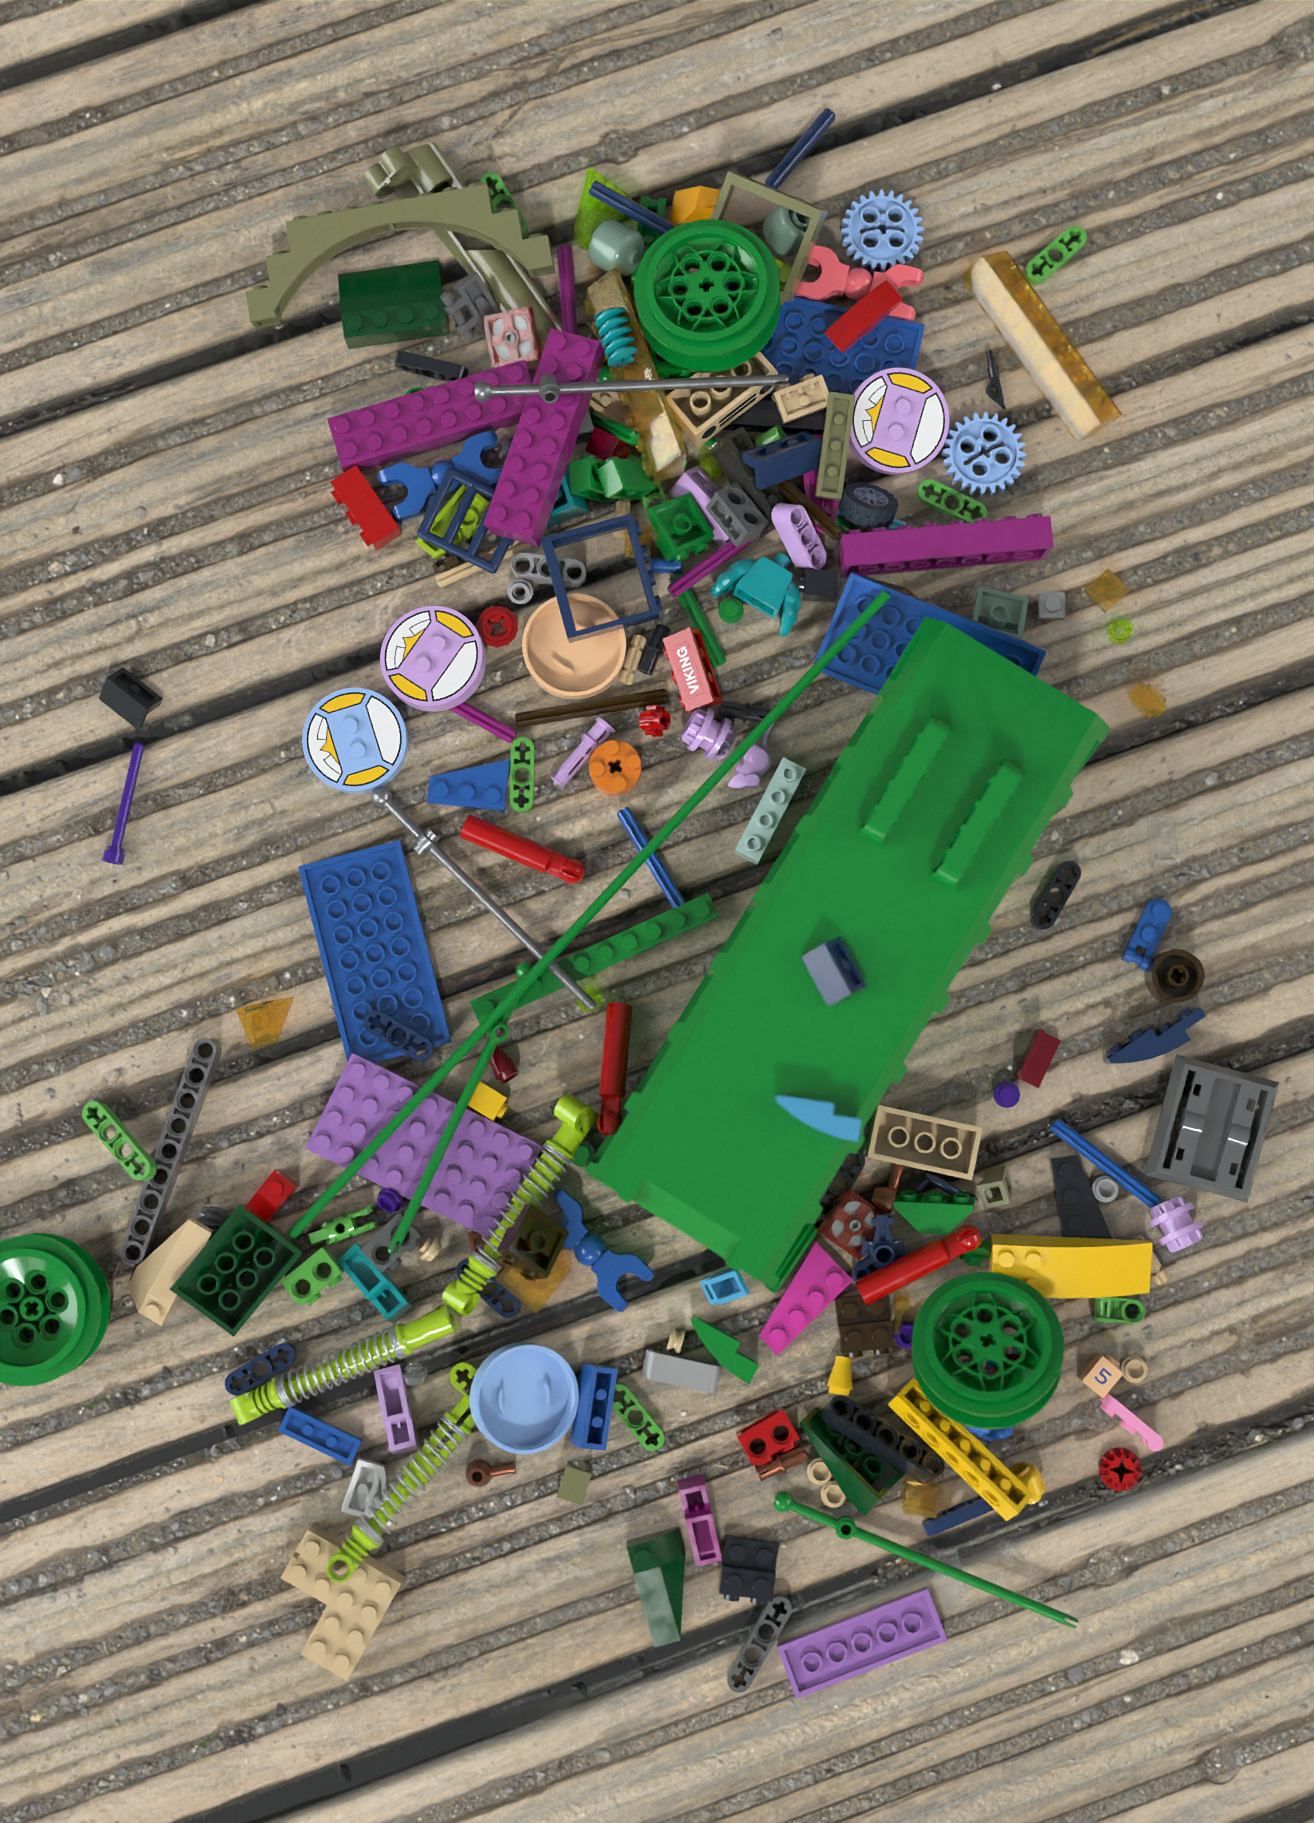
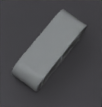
M518 553L512 558L511 568L515 578H524L530 583L553 586L551 576L542 573L544 567L548 566L545 555ZM557 557L564 586L567 588L583 586L586 581L584 564L576 559ZM522 562H526L530 565V568L526 572H520L517 570V566ZM572 569H577L581 571V576L577 579H572L568 576V572Z
M646 1349L641 1376L677 1386L716 1393L722 1366L708 1361Z

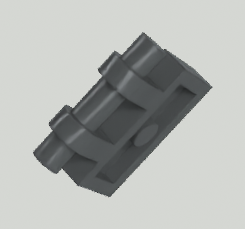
M474 271L454 286L458 293L455 299L452 298L449 292H445L440 296L444 303L445 311L447 314H451L456 322V329L459 333H463L466 340H470L475 336L471 328L476 324L479 329L484 331L503 316L479 274ZM464 305L470 313L466 318L460 311V308Z

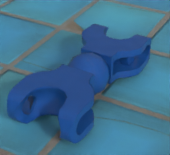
M487 431L469 437L464 443L461 453L452 457L453 462L448 460L438 461L433 464L430 470L428 467L418 469L402 462L381 470L377 475L381 484L385 486L401 484L408 489L406 500L392 509L391 515L393 520L400 522L421 515L426 509L431 496H435L448 468H454L492 488H496L503 467L489 469L481 462L483 453L496 446L498 442L496 432ZM454 480L448 492L455 490L460 483Z
M557 1188L553 1197L563 1210V1218L559 1225L569 1231L563 1246L570 1251H574L575 1258L579 1263L592 1267L591 1270L598 1279L597 1289L600 1297L615 1310L624 1312L627 1308V1300L618 1290L620 1277L625 1273H633L643 1281H651L655 1277L653 1270L636 1254L626 1253L620 1255L611 1249L607 1250L604 1239L596 1233H589L590 1230L584 1225L582 1205L564 1189Z

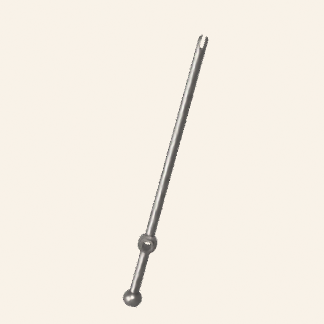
M545 374L540 378L539 384L491 386L487 381H478L474 385L475 399L480 402L488 401L491 396L540 395L545 403L552 404L558 400L559 394L775 386L788 384L789 377L781 374L559 383L554 375Z
M381 786L372 793L373 803L378 807H385L415 837L416 842L412 847L418 854L425 856L427 852H430L538 960L546 954L438 846L437 841L441 838V835L434 828L429 827L426 831H423L392 800V794L386 787ZM555 961L547 967L587 1009H596L597 1003Z

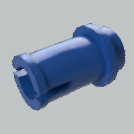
M650 557V570L653 571V574L673 573L675 575L682 573V561L676 563L673 559L667 562L665 558Z

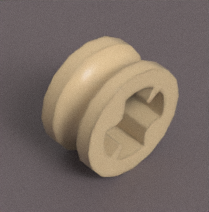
M672 1327L666 1347L667 1351L674 1349L679 1354L685 1330L678 1332L675 1327Z

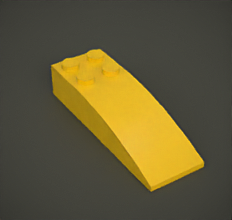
M991 1234L989 1272L1001 1273L1017 1278L1036 1289L1044 1298H1099L1146 1294L1150 1290L1153 1242L1146 1240Z

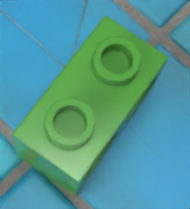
M324 1246L280 1282L299 1306L306 1302L310 1306L322 1297L320 1291L328 1286L331 1289L343 1280L340 1275L344 1270L329 1248ZM322 1262H326L331 1266L332 1271L328 1277L321 1275L319 1272V1266ZM301 1279H305L310 1283L311 1289L309 1293H302L299 1290L298 1283Z

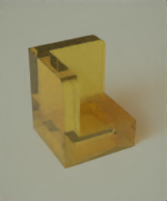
M640 525L642 535L638 536L640 546L646 545L650 559L652 526ZM626 529L625 557L635 558Z
M1106 569L1085 590V593L1104 613L1129 592L1110 569Z
M906 1481L901 1507L904 1513L936 1518L937 1487Z

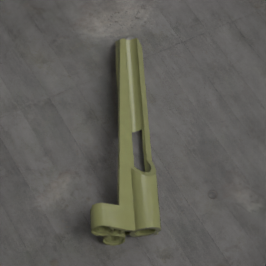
M435 142L417 146L406 152H402L398 146H392L382 153L379 163L369 167L363 174L364 180L377 199H383L398 189L405 197L413 198L418 197V194L422 192H432L434 194L443 192L445 188L449 187L466 188ZM432 229L468 274H471L473 271L479 274L503 316L527 314L531 317L534 343L537 346V351L534 355H542L551 328L563 331L562 324L519 262L495 246L496 250H469L457 232Z

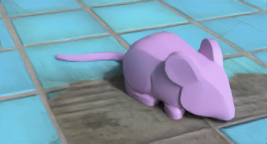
M773 724L763 735V748L754 744L743 757V763L740 762L735 771L737 774L728 783L729 787L754 789L759 785L760 777L768 771L771 765L768 734Z

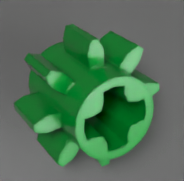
M982 1237L980 1246L977 1249L967 1251L960 1255L959 1258L964 1260V1262H968V1266H981V1262L987 1260L990 1255L988 1240H983L984 1238Z

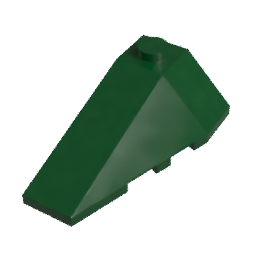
M816 1407L799 1424L843 1494L865 1516L905 1473L827 1425L822 1418V1410Z
M678 1526L627 1540V1551L654 1648L677 1642L681 1639L685 1549Z

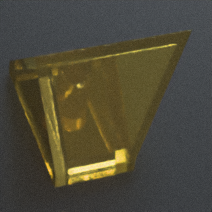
M294 997L260 1002L236 1009L252 1049L278 1043L279 1035Z

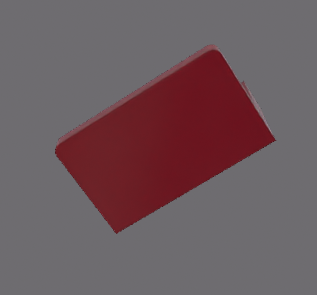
M1035 1029L1013 1077L1039 1088L1061 1040L1046 1034L1045 1030Z

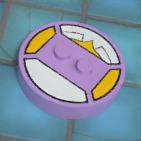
M908 368L885 369L870 376L853 392L852 395L856 396L849 446L854 455L868 468L888 475L906 474L929 463L943 447L949 430L948 406L941 390L924 374Z
M426 606L408 612L392 625L383 640L380 664L385 681L400 700L418 710L438 712L460 705L476 691L486 669V650L478 631L464 615L443 606Z

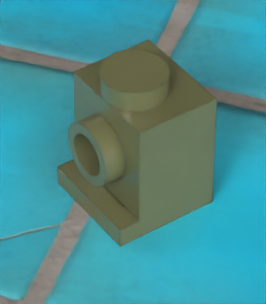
M1000 1166L986 1169L983 1180L977 1183L984 1209L1010 1204L1013 1187L1006 1167Z

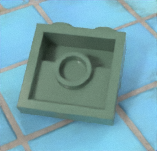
M979 586L970 619L1022 640L1029 598Z

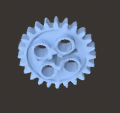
M880 190L877 197L870 191L869 199L861 195L859 199L860 204L853 201L851 205L852 210L847 209L845 213L846 219L842 220L841 226L844 228L841 229L840 236L846 237L842 241V246H849L846 255L854 254L853 263L861 260V268L863 269L870 265L871 273L875 271L876 267H880V272L884 273L886 267L890 269L896 264L905 265V260L911 263L913 259L912 254H918L919 247L917 245L922 244L923 238L920 235L923 234L924 228L919 226L922 223V217H915L918 208L910 210L912 201L909 200L903 203L902 194L897 199L893 198V191L889 193L888 197L884 196L883 190ZM895 216L899 218L900 221L896 223L890 221L889 217ZM871 217L875 222L867 223L863 218ZM871 241L876 246L869 248L865 246L864 242ZM897 241L901 246L893 247L889 242Z
M985 412L982 419H979L978 414L974 413L972 421L965 416L962 420L963 425L956 422L954 425L955 431L949 430L947 436L950 439H946L944 446L947 448L943 449L941 455L948 458L943 461L942 465L950 466L946 475H955L952 483L955 484L960 481L962 483L961 491L967 486L970 487V495L977 489L979 490L980 497L984 495L985 490H988L989 494L993 496L996 487L1002 493L1005 489V484L1011 487L1014 483L1012 478L1018 479L1020 475L1018 470L1023 469L1025 465L1019 461L1026 457V453L1020 452L1024 448L1025 443L1017 442L1022 434L1012 433L1015 425L1005 426L1007 418L998 422V414L989 419L988 413ZM983 434H992L995 438V441H986L983 437ZM998 444H1004V447L993 449ZM960 446H970L972 453L963 452ZM980 451H981L983 454H985V453H987V452L990 451V453H989V455H988L987 458H986L985 455H982V456L978 457ZM1001 455L1005 457L1007 463H998L995 456ZM975 459L974 461H972V463L968 465L963 464V462ZM972 468H982L984 471V475H976L973 472Z

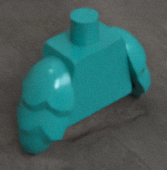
M778 553L773 561L766 557H761L758 561L743 559L734 562L729 566L728 570L717 577L716 583L710 590L715 598L735 589L734 596L774 620L780 610L779 637L788 636L792 627L797 624L798 612L801 609V595L797 585L791 582L793 574L786 570L790 559L782 553Z

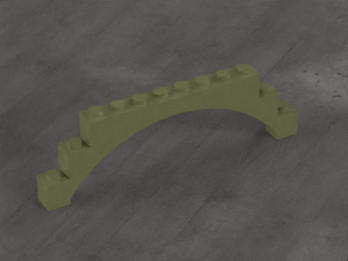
M475 182L469 184L466 188L449 187L445 188L443 192L434 194L432 192H422L418 194V197H397L392 202L382 203L375 201L360 208L348 206L343 208V211L334 213L322 211L318 213V216L313 217L296 216L293 220L286 221L290 252L281 250L274 252L271 256H266L270 287L259 285L253 287V290L245 292L250 322L256 329L281 325V316L290 300L303 283L332 257L352 245L371 237L410 229H439L480 239L499 248L517 260L527 269L530 278L555 274L556 272L548 235L543 236V234L538 233L530 235L528 239H524L521 217L518 210L503 208L498 213H494L488 185Z

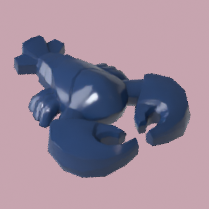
M877 1213L876 1217H871L870 1223L876 1226L873 1240L863 1241L861 1255L865 1256L867 1253L869 1255L862 1260H858L853 1267V1279L855 1281L874 1272L870 1267L871 1265L880 1269L901 1258L902 1256L896 1254V1251L905 1254L903 1240L892 1239L888 1226L894 1223L892 1216H887L886 1213Z

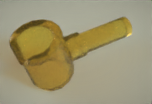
M898 1296L895 1299L893 1333H900L902 1312L910 1311L909 1296Z

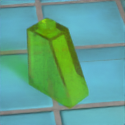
M592 167L587 171L574 225L575 242L585 251L589 249L592 234L602 222L609 219L620 222L625 214L589 194L593 182L598 181L631 200V196Z

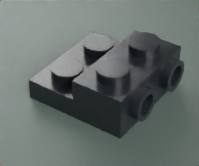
M725 1535L718 1587L719 1594H724L723 1599L736 1602L739 1601L740 1597L750 1598V1603L755 1605H766V1601H773L779 1548L778 1542Z

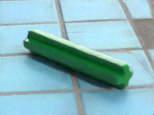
M597 411L592 413L591 420L594 426L632 445L638 443L637 439L640 437V434L636 430Z
M805 1224L776 1272L780 1281L775 1289L765 1285L768 1290L773 1293L778 1292L817 1234V1227L812 1224Z

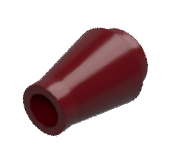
M497 1044L489 1063L496 1080H500L504 1084L519 1074L518 1064Z

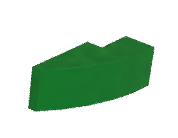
M692 1315L691 1323L710 1353L732 1374L750 1384L759 1364L757 1361L737 1351L741 1343L740 1340L703 1319Z

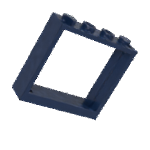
M632 513L540 538L569 643L660 619L658 611L663 610L660 596H654L652 586L656 585L652 570L647 571L645 561L649 560L646 545L640 546L638 536L642 535L639 520L633 521ZM627 529L649 611L577 631L555 548Z

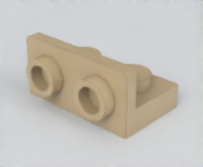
M814 373L800 378V383L791 386L788 383L775 388L776 392L773 393L771 398L772 401L776 402L783 424L827 408L829 392L822 375L815 377Z

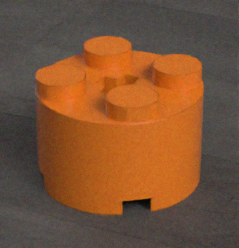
M609 740L595 749L589 761L591 780L596 789L607 796H622L632 792L641 778V760L637 751L622 741ZM619 764L621 772L615 771L612 774L610 766Z

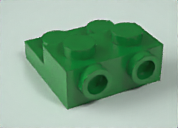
M690 492L651 507L646 512L647 517L658 534L654 540L667 562L674 559L676 563L685 560L689 556L688 553L692 551L696 555L703 553L709 548L708 544L715 537Z

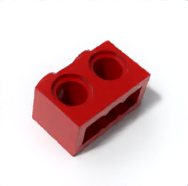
M783 1407L736 1432L737 1438L752 1465L758 1463L760 1466L771 1461L774 1458L772 1454L779 1450L786 1452L797 1445L795 1441L800 1439ZM778 1425L786 1426L788 1428L786 1436L782 1438L774 1436L773 1431ZM756 1438L762 1439L765 1442L763 1449L760 1451L752 1450L750 1448L752 1440Z

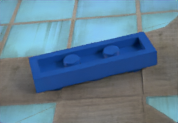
M294 1406L289 1407L278 1432L349 1466L352 1464L363 1439Z

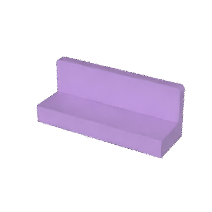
M697 465L684 472L669 493L673 498H677L690 492L715 535L713 540L721 547L730 538L705 508L714 494L721 489Z

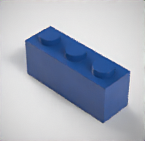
M582 1362L578 1384L579 1403L572 1424L571 1444L583 1449L606 1451L618 1369L604 1364Z

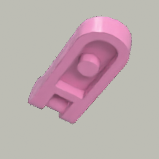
M1107 1393L1104 1398H1099L1102 1402L1100 1408L1111 1417L1115 1414L1123 1420L1120 1425L1132 1435L1138 1432L1142 1436L1141 1440L1145 1446L1153 1451L1162 1449L1163 1439L1114 1397Z

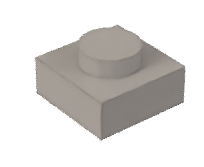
M1039 592L1037 594L1038 620L1065 619V592Z

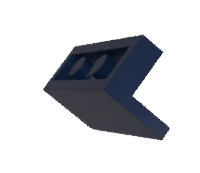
M803 431L743 452V463L755 469L756 487L763 489L817 470L820 461L821 439L807 431Z

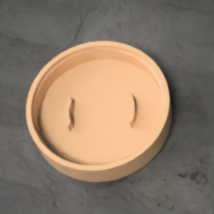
M567 594L577 631L619 619L608 605L597 598L585 594ZM554 597L543 603L528 620L523 633L522 651L530 675L542 689L559 698L580 700L600 694L618 678L626 659V637L623 628L569 643L557 598Z

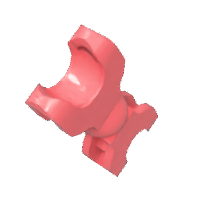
M815 245L808 263L818 269L820 277L812 283L800 282L795 297L823 303L832 296L842 297L843 293H845L848 298L860 301L885 280L896 291L902 286L916 287L923 282L924 272L918 268L898 264L884 273L874 272L872 276L869 271L863 268L849 270V266L842 264L830 248ZM901 302L887 317L914 322L916 313L913 307Z

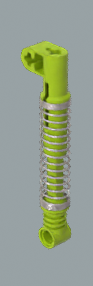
M444 1304L407 1324H394L389 1329H383L382 1333L376 1332L374 1337L368 1335L366 1340L360 1339L359 1343L353 1342L351 1347L345 1345L343 1350L337 1349L335 1353L329 1352L328 1356L322 1355L320 1360L314 1359L312 1363L306 1362L305 1366L299 1365L297 1370L291 1369L289 1373L283 1372L273 1377L270 1383L258 1387L256 1390L252 1389L242 1395H238L230 1399L229 1402L238 1424L242 1425L262 1416L264 1413L270 1412V1410L273 1411L280 1407L286 1409L297 1402L301 1403L302 1395L305 1399H309L310 1393L314 1396H317L318 1390L324 1393L325 1385L328 1389H332L333 1382L340 1386V1377L347 1383L349 1377L355 1379L356 1374L363 1376L365 1370L371 1373L373 1367L379 1369V1364L386 1366L388 1360L394 1363L395 1357L402 1359L409 1356L415 1348L456 1332L462 1325L456 1311L447 1304ZM333 1354L335 1359L331 1360L330 1355ZM323 1358L327 1359L326 1363L322 1362ZM318 1361L319 1366L316 1367L314 1365V1362ZM310 1364L312 1369L308 1370L306 1366ZM300 1368L304 1369L303 1373L299 1372ZM295 1371L296 1376L293 1377L291 1375V1372Z

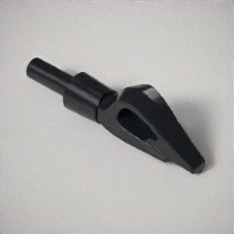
M992 350L986 351L989 365L987 372L990 382L986 386L985 391L993 401L1005 410L998 365H995ZM991 388L995 389L997 397L990 392Z

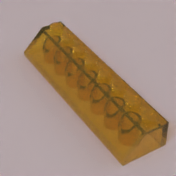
M1007 251L983 255L962 275L967 289L977 297L981 309L994 321L996 330L1008 341L1010 350L1020 358L1024 364V370L1034 378L1038 384L1039 391L1051 402L1053 411L1063 419L1072 437L1076 438L1077 441L1089 438L1122 415Z
M613 268L587 288V299L584 300L585 310L588 315L592 314L594 320L592 327L596 338L600 337L599 329L595 324L596 319H594L597 313L609 308L623 307L626 310V313L621 317H627L629 323L623 327H631L632 332L626 337L635 338V342L629 347L636 346L638 352L632 355L635 360L630 365L609 368L611 380L659 379L618 268ZM664 391L617 392L621 406H626L628 412L626 414L628 426L632 429L634 428L640 434V437L637 439L638 443L635 445L638 452H643L645 458L643 466L647 476L651 475L653 482L656 483L682 475L687 453Z

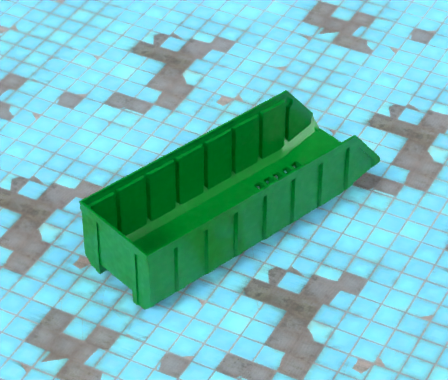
M924 617L870 709L796 826L793 834L711 964L708 972L671 1029L639 1084L620 1113L622 1125L618 1132L612 1136L606 1135L594 1158L586 1167L585 1172L618 1193L617 1197L628 1204L632 1200L722 1256L726 1265L739 1272V1270H742L756 1280L775 1289L780 1281L776 1275L777 1270L805 1224H814L823 1210L819 1204L820 1199L848 1153L857 1154L865 1140L862 1134L863 1128L889 1085L899 1084L908 1069L904 1063L906 1057L932 1016L941 1014L949 1002L950 998L946 991L971 950L984 944L992 930L988 923L1011 884L1027 873L1034 861L1030 854L1051 818L1067 806L1074 794L1070 787L1072 781L1100 743L1104 741L1111 728L1094 711L950 624ZM841 936L867 986L828 1006L802 957L824 943ZM776 1095L834 1103L833 1115L861 1119L858 1142L826 1134L803 1123L775 1101Z

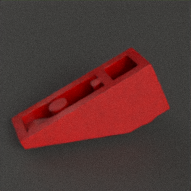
M274 1170L248 1202L246 1208L270 1222L299 1188V1185L282 1170Z

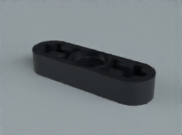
M405 351L397 352L394 364L396 368L402 371L446 382L467 377L469 374V370L464 366Z
M1066 861L1060 864L1054 872L1030 915V922L1037 930L1049 929L1057 920L1081 877V869L1077 863ZM1071 867L1073 869L1071 873L1075 876L1066 880L1064 885L1069 886L1067 890L1062 884L1055 883V880L1057 879L1058 882H1061L1065 876L1062 869L1066 870ZM1053 888L1059 889L1062 892L1063 898L1059 903H1053L1049 899V891ZM1047 906L1056 908L1055 912L1051 909L1046 915V918L1049 920L1048 923H1038L1037 913L1042 914Z
M859 1150L857 1152V1160L860 1163L858 1166L853 1165L849 1171L854 1173L853 1177L850 1178L848 1174L837 1171L834 1178L837 1176L846 1178V1189L836 1191L832 1186L833 1180L827 1188L833 1194L841 1196L840 1200L844 1196H848L865 1165V1157ZM846 1158L841 1165L844 1169H846L849 1164ZM824 1193L819 1204L822 1201L827 1202L830 1195ZM834 1198L831 1202V1206L834 1207L833 1211H827L825 1214L821 1211L819 1216L824 1219L831 1218L834 1210L840 1205V1200L837 1201Z

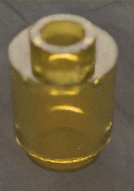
M1142 681L1128 695V698L1132 701L1131 704L1149 719L1153 716L1158 718L1167 708L1164 704L1167 699L1151 685H1145Z

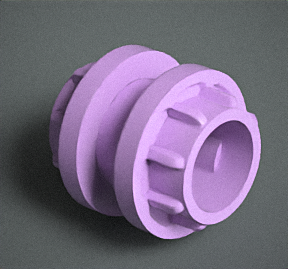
M709 708L705 711L697 709L692 713L681 734L682 741L687 743V749L692 752L698 746L704 749V758L709 761L713 758L717 760L724 759L735 741L737 735L736 728L731 726L732 721L726 717L720 723L714 720L715 712Z
M1177 1196L1151 1208L1150 1213L1153 1219L1149 1223L1152 1228L1160 1226L1164 1237L1158 1241L1161 1246L1167 1245L1170 1252L1174 1253L1201 1241L1203 1238L1200 1231L1204 1227L1202 1222L1193 1223L1188 1213L1195 1209L1192 1202L1186 1203L1183 1197Z

